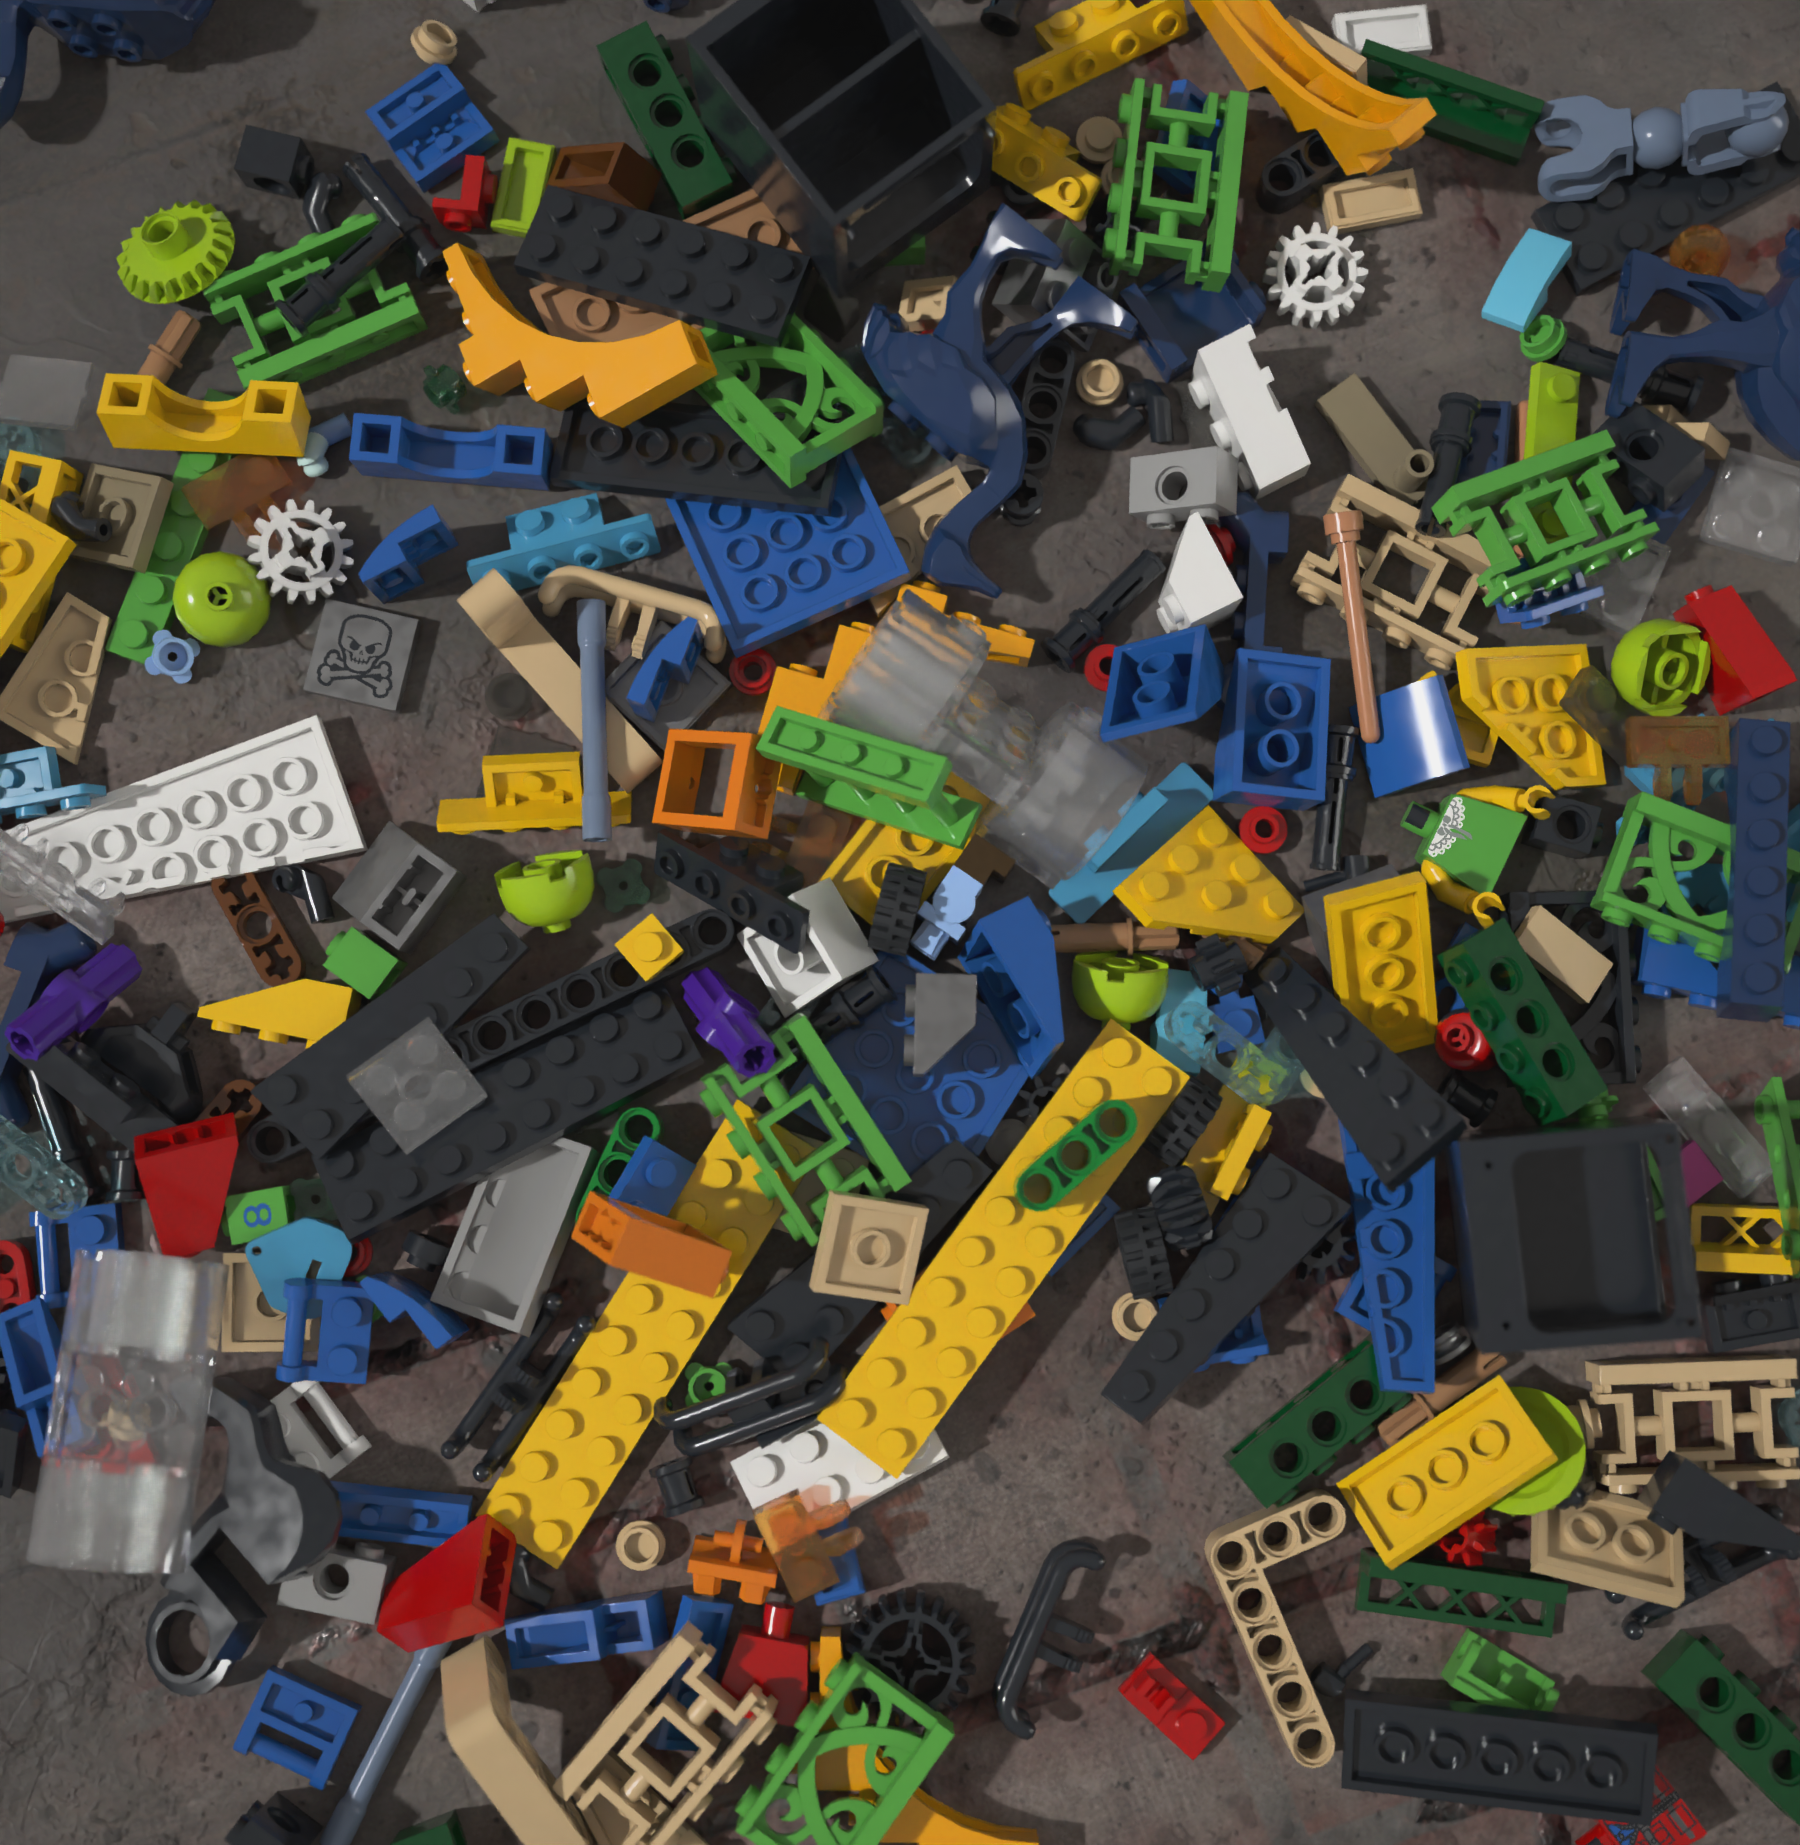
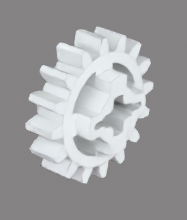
M1318 222L1313 223L1309 234H1305L1299 225L1295 226L1291 234V240L1283 235L1279 237L1275 246L1277 251H1270L1265 263L1271 268L1265 270L1262 280L1264 283L1274 285L1269 288L1266 298L1268 301L1276 299L1281 301L1276 312L1279 316L1285 314L1288 310L1293 312L1292 324L1295 326L1301 322L1303 317L1309 318L1311 329L1318 327L1322 317H1325L1331 326L1335 325L1339 318V311L1348 316L1355 307L1353 300H1360L1365 288L1359 283L1364 282L1368 275V269L1357 267L1364 257V252H1351L1349 250L1354 239L1351 235L1342 241L1337 239V226L1333 225L1327 234L1321 233ZM1340 264L1345 275L1344 286L1342 285L1344 279L1338 275V266ZM1285 265L1288 266L1286 272L1292 276V285L1290 287L1285 278ZM1326 267L1322 277L1317 276L1314 279H1310L1306 284H1304L1308 275L1312 276L1316 272L1319 273L1323 268Z
M288 499L284 513H281L274 505L270 506L267 513L271 521L268 522L258 518L254 524L256 530L262 535H252L247 540V545L258 549V552L253 553L247 559L248 563L252 565H260L261 570L256 575L257 579L264 581L268 579L272 583L269 595L272 597L278 594L280 590L286 591L288 604H293L298 594L304 595L308 605L313 604L316 598V591H319L326 598L331 597L334 592L330 582L332 581L342 586L347 577L339 569L351 568L354 562L352 558L343 555V552L351 549L354 545L353 540L341 539L339 536L346 527L344 521L332 525L328 521L332 509L328 507L319 515L314 512L313 500H308L304 509L298 510L294 500ZM295 522L308 523L318 529L311 531L299 528ZM274 532L277 535L276 539L280 544L279 553L270 559L268 543ZM294 543L299 548L306 545L310 548L311 551L307 556V562L302 556L294 559L290 555ZM331 545L332 563L328 572H326L324 569L326 566L322 562L321 556L322 551ZM286 573L299 575L306 582L291 581L283 577V575Z

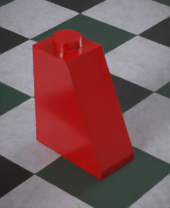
M1712 585L1700 588L1684 596L1687 604L1673 613L1676 621L1699 629L1701 631L1698 632L1700 639L1709 644L1711 650L1710 670L1705 686L1719 716L1760 700L1798 681L1791 667L1732 585L1716 592Z
M234 1112L134 1136L135 1162L164 1260L176 1257H194L204 1250L215 1247L239 1145Z
M488 1513L477 1517L385 1586L377 1632L409 1653L503 1627L517 1543L515 1534Z

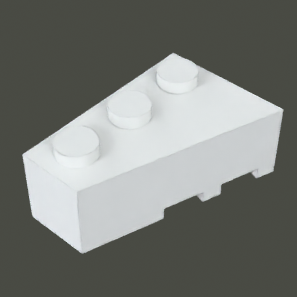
M1248 324L1198 350L1191 374L1192 382L1188 383V387L1198 408L1206 407L1214 422L1210 424V430L1216 444L1223 450L1227 448L1230 454L1238 458V486L1243 492L1249 489L1253 498L1258 500L1305 476L1311 462L1288 409L1280 407L1268 384L1274 381L1269 366L1260 369L1250 349L1249 342L1255 339L1256 336L1251 325Z

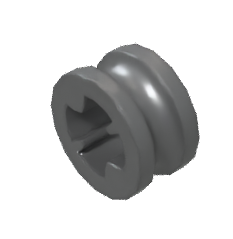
M1457 1321L1446 1323L1435 1330V1366L1449 1361L1470 1345L1471 1341L1467 1336L1462 1337L1459 1335L1460 1325Z

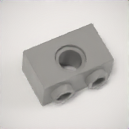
M1219 446L1130 458L1129 514L1146 522L1148 528L1157 530L1172 529L1175 527V522L1186 521L1190 515L1199 512L1205 525L1217 523L1220 516L1236 515L1238 458ZM1188 483L1185 494L1179 498L1181 488Z
M357 1542L355 1547L335 1543L323 1560L306 1569L308 1574L297 1580L281 1583L277 1605L374 1625L379 1621L385 1586L392 1581L397 1556L384 1554L385 1547L374 1543ZM330 1564L342 1565L349 1574L347 1586H337L331 1581L329 1577Z

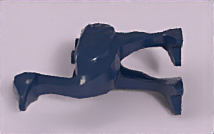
M0 0V129L13 117L22 96L27 65L28 38L34 27L42 28L68 46L71 51L83 57L95 58L100 54L119 57L129 62H140L142 59L161 60L189 45L193 35L209 15L216 0Z
M1003 203L989 224L983 242L970 267L947 292L945 314L932 334L910 332L908 322L901 314L890 313L886 305L874 303L864 322L861 346L864 357L884 392L892 400L888 409L898 420L914 433L920 426L929 433L925 440L950 463L957 456L966 464L980 466L989 470L983 482L954 505L937 522L925 545L920 571L927 579L940 586L976 591L995 599L1002 594V588L988 578L974 562L970 551L972 534L979 524L998 509L1022 484L1028 457L1026 422L1022 404L1011 388L1012 384L1034 356L1069 327L1089 326L1132 340L1138 331L1135 327L1138 321L1130 313L1078 275L1050 312L1037 320L1007 327L991 345L986 347L982 327V301L988 284L1000 263L1017 258L1057 270L1064 262L1059 256L1062 250L1055 243Z
M1792 227L1786 234L1784 249L1776 257V270L1780 274V279L1764 296L1743 292L1726 278L1691 273L1671 266L1656 255L1633 248L1627 254L1622 266L1609 327L1611 334L1621 336L1630 322H1636L1651 297L1662 292L1683 299L1701 309L1711 321V324L1691 334L1676 337L1627 331L1624 335L1613 372L1604 415L1617 419L1626 406L1632 407L1649 377L1663 365L1679 362H1700L1725 366L1734 369L1736 392L1748 421L1768 444L1790 460L1800 461V229Z

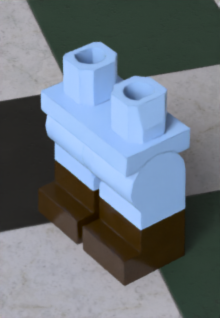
M975 833L937 888L933 897V905L925 901L917 912L918 919L923 923L911 939V945L933 961H935L948 940L958 945L966 932V928L963 926L971 920L975 910V901L991 877L1003 884L1013 870L1016 860Z

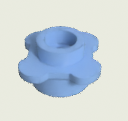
M168 630L157 631L152 637L154 643L152 655L146 658L144 662L146 671L151 675L161 673L170 676L178 684L188 682L192 678L190 668L194 657L200 653L198 642L192 638L183 640L173 637ZM170 652H174L177 655V659L173 662L168 659Z

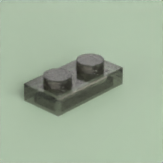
M1593 665L1578 671L1559 702V705L1621 767L1636 762L1655 730L1632 705L1620 697L1617 689Z

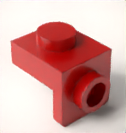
M466 154L460 200L433 198L432 210L438 222L446 228L457 232H469L472 230V227L486 229L489 203L495 204L497 197L498 179L497 175L491 173L485 156Z

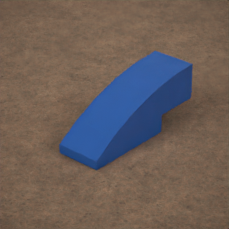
M38 1297L0 1313V1345L17 1408L26 1411L38 1458L57 1463L100 1445V1437L83 1385L68 1348L44 1299Z
M662 1590L545 1609L544 1612L540 1610L513 1616L504 1620L512 1670L595 1661L611 1654L654 1650L670 1640Z

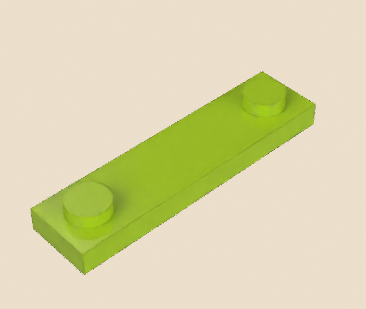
M1541 361L1531 366L1524 459L1575 441L1580 372ZM1573 475L1570 476V477H1567V479L1569 480L1571 486H1572V477H1573ZM1550 501L1529 509L1547 544L1568 537Z

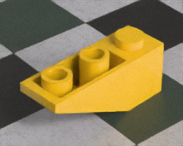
M301 979L199 1007L197 1017L213 1020L211 1029L240 1035L242 1026L260 1029L258 1039L281 1044L288 1043L289 1035L307 1039L305 1047L307 1049L356 1014L360 1009L362 994L350 987Z

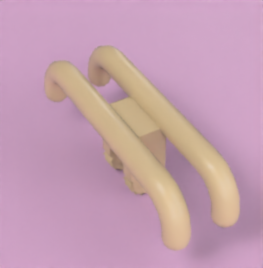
M574 565L555 569L545 577L539 588L538 599L543 603V613L548 617L557 616L564 602L573 597L601 599L605 601L606 605L612 606L613 610L606 630L607 643L605 649L616 650L629 615L633 612L641 616L638 630L631 646L632 657L643 660L657 619L678 625L689 616L698 620L702 633L705 635L704 646L707 649V660L717 664L724 658L727 642L725 632L713 606L702 600Z

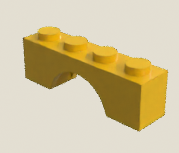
M111 373L105 374L96 412L113 448L304 457L311 420L298 382L250 380L247 390L241 396L232 400L211 402L181 395L165 386L153 375Z

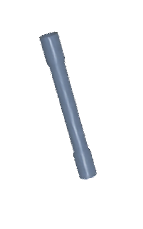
M582 599L576 602L577 643L580 648L584 781L582 837L585 842H607L612 840L611 797L608 793L604 656V649L607 643L606 604L601 599Z
M453 1641L414 1652V1659L346 1794L339 1800L319 1840L321 1845L351 1844L366 1814L367 1805L435 1670L440 1666L441 1660L445 1658Z

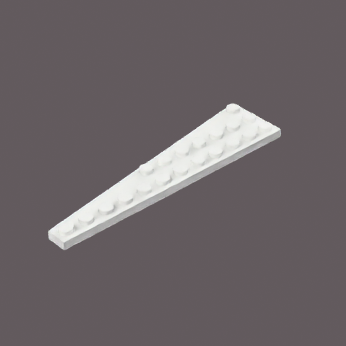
M317 715L108 792L107 796L90 799L91 807L68 811L60 810L1 832L0 912L4 916L5 923L208 883L214 879H228L243 876L245 873H258L293 864H303L367 851V845L322 719Z

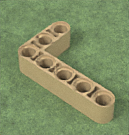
M495 568L491 569L456 601L582 743L580 667L536 620L524 601ZM606 698L608 773L628 794L657 769L663 761Z
M1311 1488L1297 1493L1289 1502L1281 1507H1276L1273 1504L1268 1509L1262 1508L1218 1527L1209 1534L1204 1547L1207 1561L1282 1738L1297 1762L1309 1768L1322 1767L1330 1761L1335 1750L1334 1736L1263 1569L1329 1541L1341 1533L1346 1522L1345 1509L1335 1497L1319 1488ZM1319 1502L1329 1503L1331 1512L1328 1520L1322 1525H1311L1308 1515L1312 1506ZM1277 1521L1283 1522L1286 1527V1534L1283 1540L1274 1545L1264 1543L1263 1533L1267 1525ZM1229 1541L1240 1543L1241 1555L1238 1560L1231 1564H1223L1218 1561L1217 1555L1221 1545ZM1248 1588L1259 1589L1261 1598L1256 1607L1250 1610L1238 1608L1237 1601L1242 1591ZM1271 1634L1280 1637V1647L1276 1653L1271 1656H1261L1258 1654V1643L1263 1637ZM1292 1681L1300 1684L1299 1695L1292 1702L1285 1703L1277 1699L1278 1690L1286 1682ZM1307 1729L1319 1730L1320 1737L1315 1746L1309 1749H1302L1297 1746L1298 1737L1303 1731Z
M485 1635L441 1660L444 1719L449 1741L460 1760L524 1845H598L585 1818L570 1797L565 1801L551 1789L556 1780L555 1776L513 1720L505 1663L492 1639Z

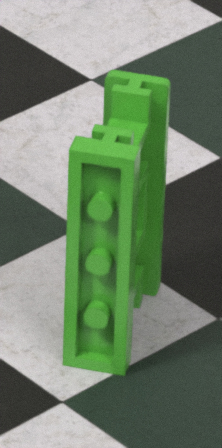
M1135 78L1130 94H1121L1117 115V123L1125 124L1123 138L1116 139L1112 159V167L1120 168L1118 183L1111 184L1107 203V212L1115 213L1113 228H1106L1102 248V257L1110 258L1108 275L1118 276L1120 270L1129 271L1128 275L1138 276L1143 265L1144 255L1187 261L1185 284L1194 285L1196 281L1202 282L1201 290L1220 293L1231 271L1249 93L1230 90L1227 98L1221 99L1218 98L1219 93L1209 92L1203 106V113L1160 107L1162 85L1153 83L1151 88L1144 87L1145 79ZM1142 108H1147L1144 128L1168 131L1169 142L1168 144L1147 141L1141 154V160H1136ZM1216 119H1219L1214 171H1211L1213 151L1188 148V135L1210 138L1216 124ZM1153 166L1195 171L1196 181L1193 203L1150 197ZM1132 197H1137L1135 217L1160 220L1159 233L1157 235L1136 232L1130 251L1126 250L1131 202ZM1210 208L1205 260L1201 261L1203 241L1177 238L1179 223L1201 226L1206 215V209Z
M376 213L353 215L344 220L338 228L324 234H309L303 237L298 242V245L282 252H267L259 256L254 264L243 269L223 271L211 285L202 290L205 298L210 303V309L219 323L223 325L240 317L253 345V349L232 357L235 366L239 370L237 374L245 390H247L250 380L298 382L301 384L428 329L408 284L403 283L386 291L376 268L372 269L340 297L341 303L338 305L341 311L315 321L307 328L309 334L304 338L291 327L277 309L254 318L245 300L270 289L275 302L278 299L285 301L287 296L292 295L306 283L304 277L307 274L321 273L361 237H364L380 222ZM373 289L382 309L357 319L349 299ZM286 327L295 346L271 356L262 336Z
M1607 429L1453 485L1431 507L1439 524L1448 521L1452 522L1453 525L1449 530L1453 537L1471 530L1475 533L1492 565L1476 579L1480 588L1486 586L1489 591L1482 599L1486 608L1502 602L1507 607H1512L1532 596L1535 589L1543 587L1545 592L1553 591L1568 583L1573 578L1572 575L1581 572L1584 577H1589L1609 566L1612 559L1619 557L1621 562L1624 563L1638 557L1649 549L1646 542L1660 531L1657 523L1644 524L1643 520L1648 516L1643 508L1624 515L1605 481L1620 467L1616 459L1609 461L1607 454L1616 446ZM1586 471L1575 481L1584 499L1579 501L1567 477ZM1510 499L1499 510L1508 528L1502 530L1490 506ZM1550 501L1569 536L1547 544L1529 511L1530 508ZM1594 516L1608 540L1585 548L1598 536L1589 517ZM1518 545L1530 568L1533 569L1509 577L1521 566L1512 549L1513 546Z
M798 1013L782 1023V1027L767 1035L774 1043V1047L780 1055L767 1073H759L751 1078L747 1077L740 1082L730 1066L724 1063L712 1073H708L700 1078L706 1089L700 1092L699 1095L714 1118L723 1114L732 1127L733 1131L728 1133L726 1137L739 1157L743 1160L750 1155L760 1172L755 1174L753 1178L768 1201L777 1196L787 1211L780 1219L795 1242L804 1237L806 1242L811 1247H814L819 1242L825 1214L823 1209L826 1208L830 1190L849 1192L863 1183L871 1196L884 1198L886 1197L885 1194L891 1190L896 1192L912 1180L806 1016ZM790 1040H793L828 1094L824 1098H821L814 1085L810 1083L789 1096L776 1076L777 1073L797 1061L786 1044ZM725 1083L728 1084L738 1099L760 1086L773 1108L752 1121L762 1136V1139L758 1142H755L720 1087ZM809 1100L833 1138L793 1164L769 1126ZM845 1122L881 1176L875 1180L864 1165L842 1177L830 1159L832 1155L851 1143L840 1127ZM781 1166L788 1178L793 1182L811 1169H814L824 1184L826 1190L805 1203L816 1219L810 1225L774 1170Z

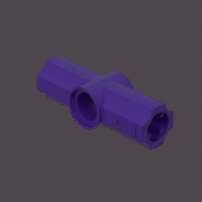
M111 943L75 972L72 969H67L60 973L47 986L39 1001L7 1025L4 1035L8 1038L12 1050L24 1060L33 1059L38 1061L54 1045H58L73 1031L80 1034L89 1029L102 1016L109 1002L140 977L142 967L136 959V954L124 944L119 946Z
M706 966L699 971H690L682 982L685 992L683 999L700 1021L696 1027L699 1035L713 1047L722 1051L738 1073L748 1078L759 1073H767L776 1061L773 1054L775 1045L756 1021L760 1015L758 1009L746 998L733 991L722 975L714 969Z

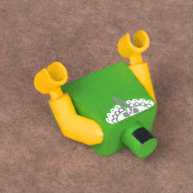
M1498 785L1463 788L1456 794H1450L1442 799L1436 812L1412 801L1401 820L1400 826L1423 837L1414 859L1422 865L1421 874L1436 898L1466 914L1474 912L1483 927L1494 923L1493 919L1483 914V912L1489 907H1497L1501 911L1506 910L1500 897L1492 893V890L1528 817L1521 812L1527 809L1539 820L1549 818L1551 814L1546 809L1535 808V803L1542 797L1556 798L1551 791L1542 785H1535L1527 791L1522 788Z

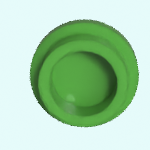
M1549 315L1536 316L1525 332H1520L1522 353L1527 359L1534 362L1544 361L1553 357L1566 342L1567 328L1557 318H1552Z

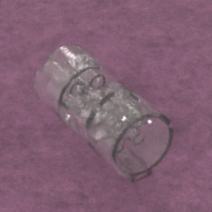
M906 589L901 597L902 601L896 600L856 653L852 659L853 662L844 674V680H839L830 695L822 704L816 718L947 757L953 765L952 772L990 798L988 805L979 815L974 834L976 833L1016 860L1015 864L1053 890L1060 880H1067L1081 870L1110 837L1136 798L1147 775L1149 763L1118 739L1103 742L1100 737L1103 717L1090 707L1084 706L1080 708L1070 701L1069 704H1065L1055 711L1039 728L1035 725L1034 717L1024 708L1018 705L1010 707L996 697L995 689L988 682L976 677L987 659L991 643L986 640L985 632L970 620L963 619L960 621L952 614L948 618L910 589Z
M108 1249L96 1250V1254L89 1253V1250H75L26 1555L27 1562L56 1566L58 1568L102 1572H185L229 1276V1265L211 1261H202V1264L194 1263L193 1260L182 1259V1257L156 1253Z

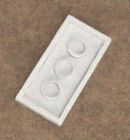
M815 1420L763 1449L759 1446L730 1463L772 1550L777 1553L950 1457L934 1428L901 1475L896 1479L819 1420Z

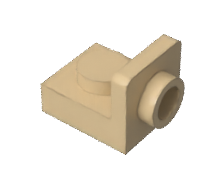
M954 275L905 281L899 314L908 322L910 332L930 330L937 327L945 314L947 292L958 280Z

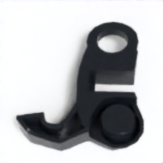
M228 1376L174 1382L170 1386L192 1425L196 1427L224 1426L229 1442L221 1493L198 1518L179 1546L160 1581L163 1588L170 1589L169 1593L157 1603L148 1620L145 1643L148 1662L158 1681L169 1690L188 1697L212 1692L226 1681L235 1663L243 1658L268 1617L215 1554V1551L228 1537L267 1584L297 1580L308 1574L306 1569L323 1560L337 1542L343 1519L338 1491L327 1475L319 1470L296 1463L295 1457L289 1452L283 1436L276 1405ZM184 1610L194 1612L203 1620L208 1629L210 1641L208 1655L203 1665L194 1673L186 1672L176 1665L169 1650L168 1638L170 1627L175 1618Z

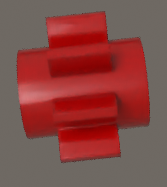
M1485 1509L1434 1542L1435 1546H1440L1448 1553L1447 1562L1449 1564H1463L1465 1562L1467 1566L1483 1565L1481 1554L1496 1552L1497 1548L1494 1543L1496 1538L1495 1530L1498 1526L1497 1524H1491L1488 1519L1484 1518Z

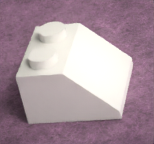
M1199 512L1190 515L1183 528L1158 601L1160 608L1156 612L1167 634L1206 624L1209 629L1229 619L1243 599V595Z
M830 877L787 897L810 910L805 947L801 952L794 954L749 927H746L736 935L784 1018L847 983L879 961L873 949L868 947L867 939Z

